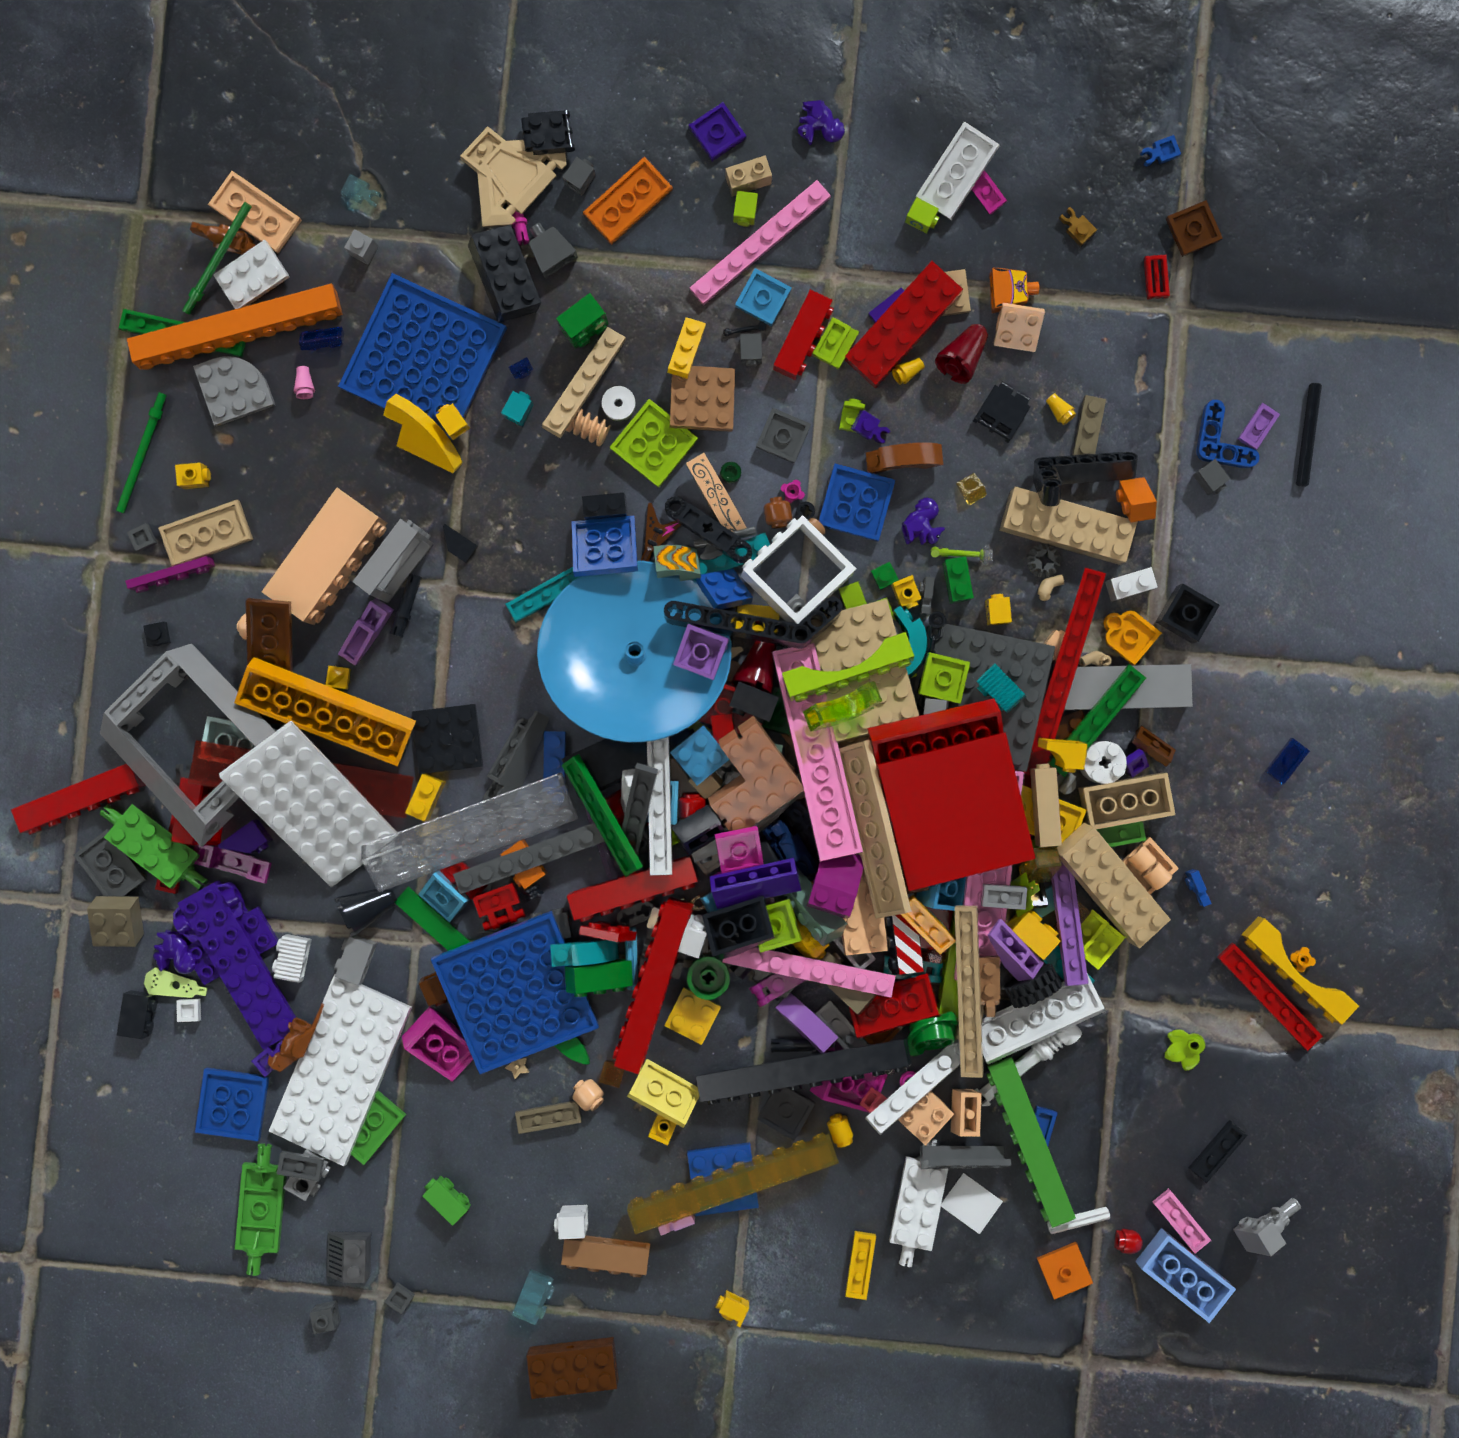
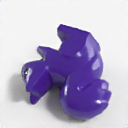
M824 101L803 102L802 109L807 111V116L800 117L799 122L804 125L799 126L797 131L801 137L808 141L809 145L813 142L814 131L821 130L824 139L828 142H837L842 139L845 134L844 125L838 118H833L831 110L825 105Z
M926 497L918 501V504L915 505L916 511L910 513L906 520L902 522L901 529L906 544L913 542L914 538H919L921 545L926 543V539L930 544H936L941 532L945 530L944 527L931 528L929 521L936 518L939 508L933 499Z
M173 930L157 932V936L163 939V943L154 945V948L158 951L153 954V958L159 970H168L170 961L173 959L177 972L180 974H190L196 967L195 957H193L191 952H188V946L183 935Z

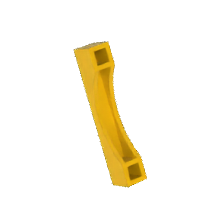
M1258 916L1241 934L1246 939L1244 943L1254 951L1257 949L1262 954L1260 958L1268 965L1273 964L1277 968L1276 973L1285 980L1288 978L1293 983L1291 985L1292 988L1299 994L1304 993L1308 997L1307 1002L1316 1009L1319 1007L1324 1012L1322 1015L1332 1024L1336 1022L1342 1025L1359 1007L1344 991L1317 986L1300 975L1292 966L1285 953L1281 933L1265 918Z

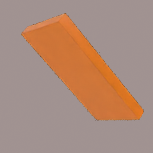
M644 156L583 211V215L612 245L669 194L673 187Z

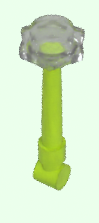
M988 544L980 552L948 550V548L939 549L934 546L931 548V556L980 557L984 565H988V561L992 562L993 549H989Z

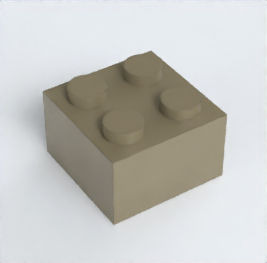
M96 896L87 908L93 946L136 947L144 935L139 897Z

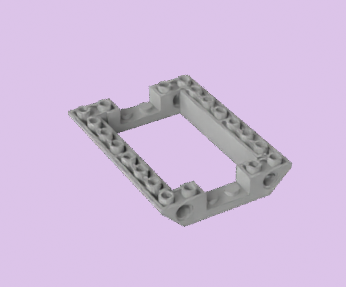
M188 644L166 651L104 712L100 735L197 843L203 847L234 816L228 808L239 796L222 781L196 807L132 735L128 733L145 719L139 710L166 683L176 688L184 680V677L188 675L255 747L276 731L258 712L235 704L238 691L193 644Z

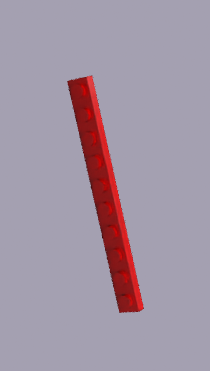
M1089 568L1084 569L1042 705L1027 772H1024L1025 774L1031 775L1030 769L1037 768L1036 764H1048L1051 752L1038 747L1039 738H1056L1106 573Z

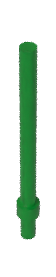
M243 203L196 287H192L188 294L190 297L182 309L186 314L190 315L197 301L200 302L204 296V289L251 210L252 206L250 204Z
M158 392L154 406L149 410L148 415L150 417L116 508V511L125 513L158 419L161 420L163 414L161 410L167 396L163 393Z

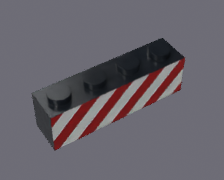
M914 893L907 894L908 898L914 895ZM901 914L884 917L887 947L890 956L888 967L892 975L924 972L919 933Z

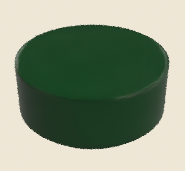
M735 462L725 463L721 467V478L726 483H736L741 477L740 466Z

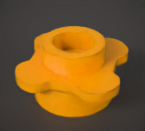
M1302 947L1290 955V960L1297 966L1296 969L1299 972H1304L1307 967L1314 966L1316 963L1315 958L1311 957L1307 947Z

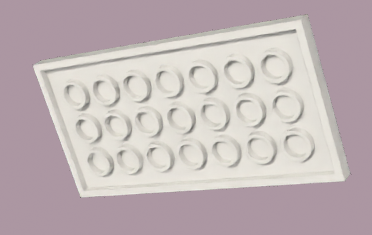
M292 721L288 722L219 773L220 778L330 887L336 885L399 838L398 832Z
M334 974L322 1002L324 1007L304 1056L299 1058L269 1132L345 1166L350 1158L412 1007L365 985H356L336 978Z

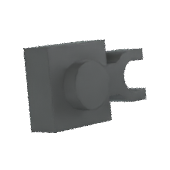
M925 577L924 582L920 581L919 593L922 594L920 614H930L935 580L933 577Z

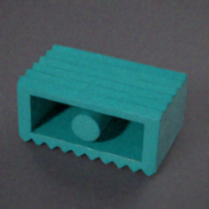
M996 664L992 665L976 681L979 684L977 689L985 697L990 695L994 698L1001 712L1004 710L1006 713H1009L1026 697V694Z

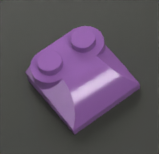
M688 624L673 665L714 680L723 655L727 650L729 639Z

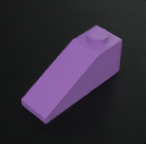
M998 919L989 932L988 937L1003 966L1018 981L1033 979L1044 963L1002 919Z

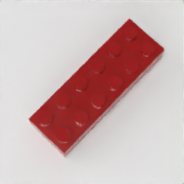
M931 261L845 355V361L876 389L895 366L962 295L963 288L937 264Z
M994 698L867 728L876 766L880 763L1004 732L1001 710Z
M689 855L672 860L673 875H650L649 867L634 872L627 877H617L570 892L567 895L573 919H580V922L593 919L594 914L599 912L601 916L612 913L615 907L621 906V909H626L634 906L633 904L638 900L645 903L654 900L655 895L660 893L663 897L675 893V889L682 887L683 890L695 887V882H698L699 878L692 856Z

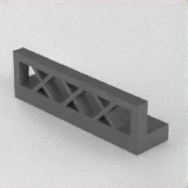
M1004 1146L920 1147L921 1169H1004L1011 1166V1159H1005Z

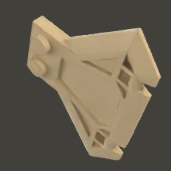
M488 126L460 155L461 160L478 174L483 227L512 226L516 221L512 215L516 211L522 214L554 180L556 174L553 170L556 167L563 170L567 165L565 153L533 155V152L525 151L524 140L505 141ZM546 159L549 161L547 165L544 164ZM505 204H508L509 206L506 209L502 208Z

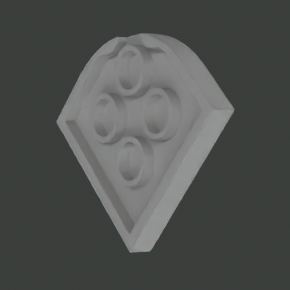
M218 357L193 366L213 424L216 427L276 406L269 385L262 373L245 360L236 357Z

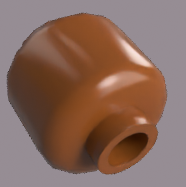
M782 497L770 498V502L764 505L765 522L772 529L786 527L792 521L791 504L786 500H782Z

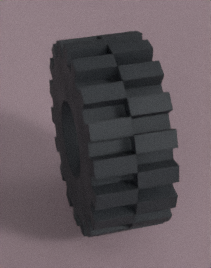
M1047 964L1042 965L1033 979L1018 981L1016 978H1013L1010 982L1006 983L1004 989L1013 1007L1022 1008L1052 996V993H1056L1059 991L1058 989H1061L1062 983L1053 965Z

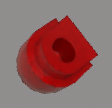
M1128 1229L1116 1230L1114 1247L1120 1250L1121 1253L1135 1254L1142 1249L1143 1241L1139 1233Z

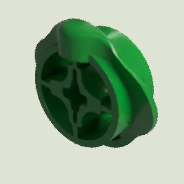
M952 1011L940 1015V1017L927 1018L912 1023L909 1026L910 1034L908 1036L910 1056H918L923 1054L924 1051L937 1050L952 1045L955 1042L954 1033L958 1025L955 1013Z

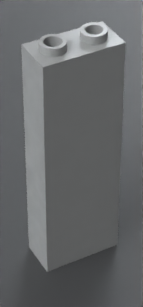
M1191 664L1133 666L1146 679L1121 709L1193 707ZM1127 666L1077 667L1064 710H1091Z

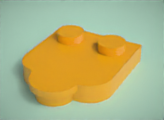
M1126 611L1122 615L1110 613L1103 622L1104 628L1107 631L1105 635L1106 644L1133 666L1136 665L1162 634V632L1135 611Z

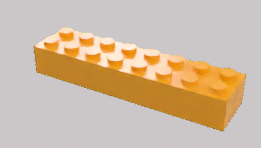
M255 657L246 667L234 702L237 705L286 724L292 721L299 729L395 766L399 765L416 723V720Z

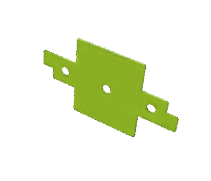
M1026 872L1010 882L1011 886L1027 888L1026 909H1016L1017 918L1033 909L1031 896L1040 891L1039 884H1035V880L1028 883Z

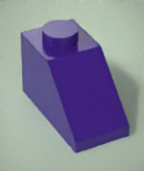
M259 819L250 821L218 844L220 849L245 853L258 852L259 854L269 847L268 843L273 839Z

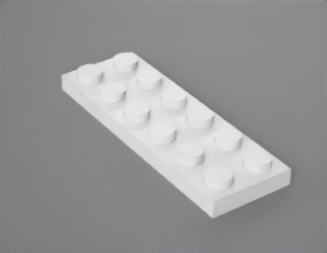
M1089 976L1088 984L1065 986V982H1062L1061 989H1058L1059 991L1052 993V996L1046 997L1043 1001H1038L1036 1004H1030L1028 1007L1023 1006L1022 1008H1014L1012 1005L996 1012L995 1017L983 1018L982 1047L983 1056L987 1064L989 1065L1105 1012L1106 1010Z

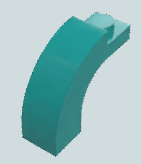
M899 606L894 609L893 614L904 632H906L914 653V660L911 662V665L906 667L910 679L920 669L924 661L927 635L921 619L919 618L912 622L913 617L911 613Z
M599 938L584 942L550 945L552 967L598 964L613 961L620 957L619 942Z

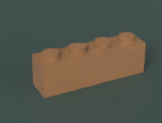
M594 1236L564 1239L561 1265H566L569 1269L582 1267L587 1268L591 1272L607 1270L610 1274L618 1275L623 1272L629 1273L633 1277H641L647 1274L650 1243Z

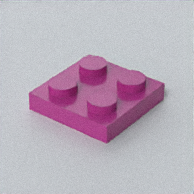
M757 826L714 834L721 874L764 864Z

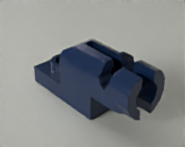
M778 820L775 825L774 823L769 824L762 830L780 861L794 858L797 868L805 876L817 871L818 866L798 832L791 834L788 827L781 820Z

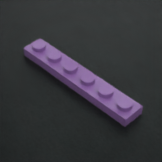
M1049 857L1058 936L1061 941L1059 944L1065 986L1088 984L1075 879L1058 857Z

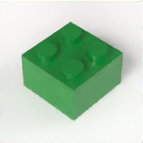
M591 293L587 294L556 318L560 330L575 349L587 345L592 336L603 333L608 325L606 313Z

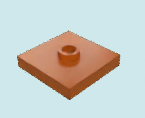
M1076 1242L1037 1257L1054 1300L1093 1284Z

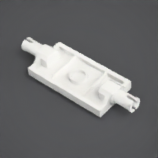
M932 1138L926 1146H936L937 1140ZM906 1156L889 1238L890 1243L903 1246L899 1264L902 1266L907 1264V1267H912L915 1249L932 1251L948 1169H921L920 1156L918 1158Z

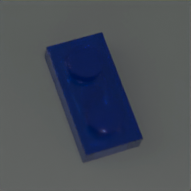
M343 327L301 332L299 340L301 350L313 351L322 347L334 348L343 345Z
M1290 738L1265 772L1279 783L1285 784L1310 751L1294 738Z

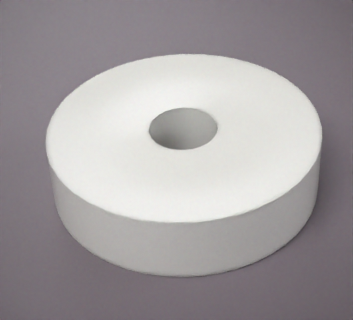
M614 386L603 395L602 408L610 419L623 421L631 417L635 411V398L629 389L623 386ZM618 400L623 402L620 407L615 406V402Z

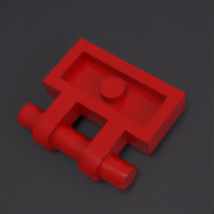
M514 883L472 897L479 918L488 915L489 921L482 923L485 931L492 928L496 930L500 928V925L509 922L515 923L519 918L525 917L523 908L517 911L513 908V905L520 903ZM505 908L507 914L497 918L495 912Z

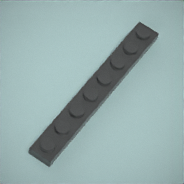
M591 823L457 872L453 876L459 893L462 894L605 841L595 823Z

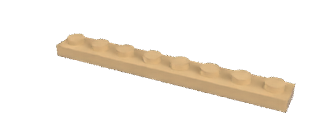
M956 905L955 933L961 1077L982 1078L983 1047L977 906Z

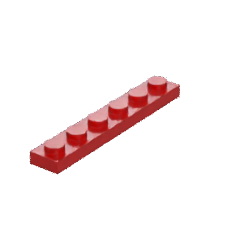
M1231 943L1217 956L1226 968L1305 1050L1308 1051L1323 1037L1234 943Z

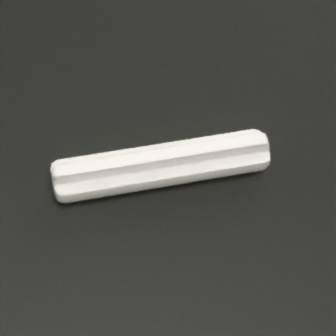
M1102 1207L1075 1214L1076 1219L1053 1228L1048 1221L1047 1226L1049 1232L1055 1234L1109 1220L1110 1213L1107 1207Z

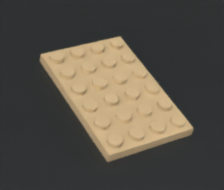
M887 599L842 610L838 619L811 642L815 644L821 671H840L861 664L876 652L886 638L897 635ZM819 619L811 620L813 626L819 627L822 625ZM897 666L891 668V671L886 674L878 675L876 673L870 675V678L865 681L858 682L854 680L849 682V685L844 688L837 689V687L828 689L826 704L837 743L868 735L867 728L919 716L906 667L899 668Z

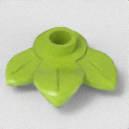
M1180 1029L1169 1032L1167 1035L1172 1044L1167 1048L1164 1057L1172 1062H1181L1185 1071L1193 1069L1200 1061L1199 1054L1205 1049L1204 1038L1199 1034H1188ZM1192 1042L1199 1044L1196 1048L1190 1046Z

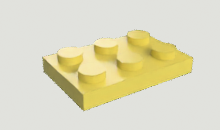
M646 1059L627 1097L684 1128L699 1098L697 1086Z

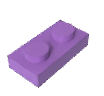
M1261 403L1237 440L1257 450L1280 414L1264 403Z

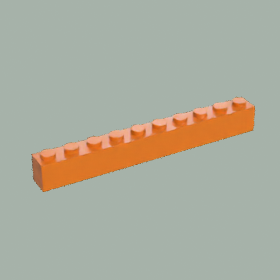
M331 283L127 338L132 362L139 369L148 370L155 365L173 363L177 359H189L196 354L211 353L219 347H233L241 341L252 342L259 337L274 336L277 332L293 331L303 325L311 326L318 321L333 320L337 316L343 315L338 293Z

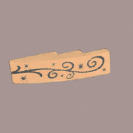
M705 453L687 462L686 466L697 482L718 522L730 531L747 528Z

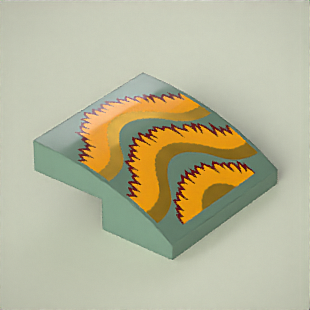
M681 545L654 546L657 578L679 575L680 581L701 578L697 549Z

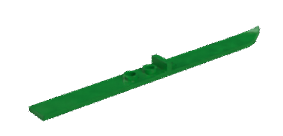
M409 886L397 898V901L394 902L448 951L471 942ZM578 1037L554 1045L571 1060L584 1065L590 1064L586 1048Z

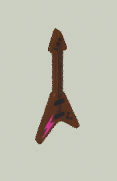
M648 503L645 551L640 561L649 562L654 553V546L662 545L681 526L676 521L665 525L660 524L652 503Z

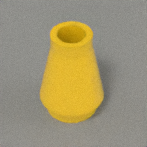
M917 358L896 365L895 369L892 370V375L899 385L902 383L906 384L923 370L925 366L923 361Z
M1056 393L1046 400L1058 423L1061 422L1065 425L1075 417V408L1058 397Z

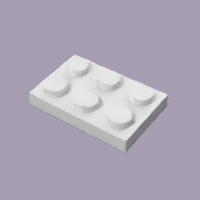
M263 240L213 274L235 309L250 305L290 277L266 240Z

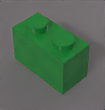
M967 557L947 559L942 562L949 604L973 599Z

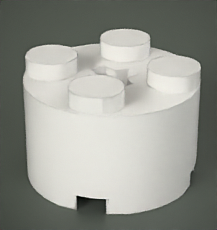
M1109 741L1094 742L1087 749L1084 770L1080 769L1084 777L1094 783H1113L1125 774L1126 756L1119 745ZM1102 759H1105L1106 761L1104 766L1099 765V762L1102 761Z

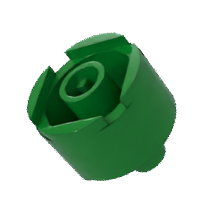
M706 954L695 958L690 964L687 983L697 997L704 1000H712L721 996L727 990L730 982V971L728 965L722 963L723 959L718 960L712 957V954ZM707 972H711V976H714L710 981H706V977L703 976Z

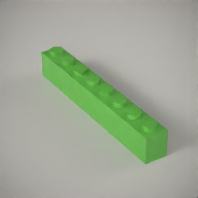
M1012 1057L988 1065L990 1073L986 1074L990 1085H995L997 1093H994L998 1105H1003L1005 1109L1002 1115L1006 1125L1011 1124L1013 1129L1012 1132H1009L1014 1145L1019 1144L1021 1149L1017 1153L1021 1163H1026L1028 1167L1025 1173L1029 1183L1034 1182L1036 1189L1032 1190L1037 1203L1042 1202L1044 1207L1040 1209L1044 1221H1049L1053 1228L1076 1219Z

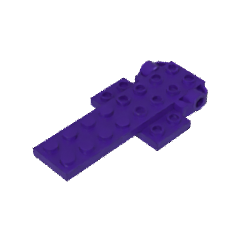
M220 880L178 902L179 907L173 913V924L181 935L188 938L190 942H193L188 945V952H191L193 957H195V971L203 985L221 977L263 1050L283 1039L290 1031L288 1023L292 1022L296 1016L260 956L261 953L277 945L278 942L277 936L260 907L258 906L248 912L237 887L232 882L221 883Z

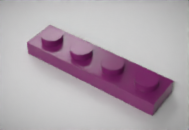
M205 556L129 579L125 582L127 589L141 593L148 591L149 587L153 585L160 587L168 585L169 581L173 579L177 581L187 579L189 574L207 573L209 568L215 567L213 558Z

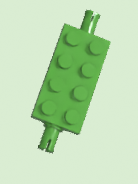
M109 804L104 809L110 814L103 810L100 811L99 815L113 824V827L104 838L166 886L173 889L179 881L186 880L200 891L204 886L198 880L205 885L207 884L208 879L196 872L193 867L200 855L186 844L172 842V833L135 805L131 804L123 815Z
M265 1143L258 1144L257 1163L244 1162L241 1174L235 1250L246 1252L248 1256L246 1274L251 1275V1272H253L252 1276L260 1275L261 1256L264 1253H278L280 1250L286 1176L277 1174L278 1165L270 1163L272 1145L267 1144L266 1146Z

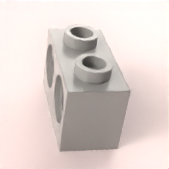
M305 1150L303 1153L304 1155L322 1157L310 1150ZM327 1158L324 1159L323 1178L327 1176L331 1169V1166H329L331 1160ZM290 1177L284 1189L306 1201L310 1196L314 1197L321 1185L318 1184L319 1181ZM300 1180H306L309 1187L304 1188Z

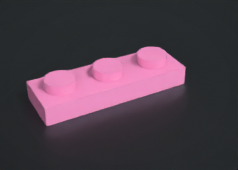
M1169 1188L1152 1201L1195 1254L1211 1241Z

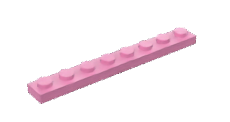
M816 180L690 287V291L704 306L827 202L831 195Z
M754 947L741 954L725 958L722 963L886 997H892L895 975L774 950L760 953L759 947Z

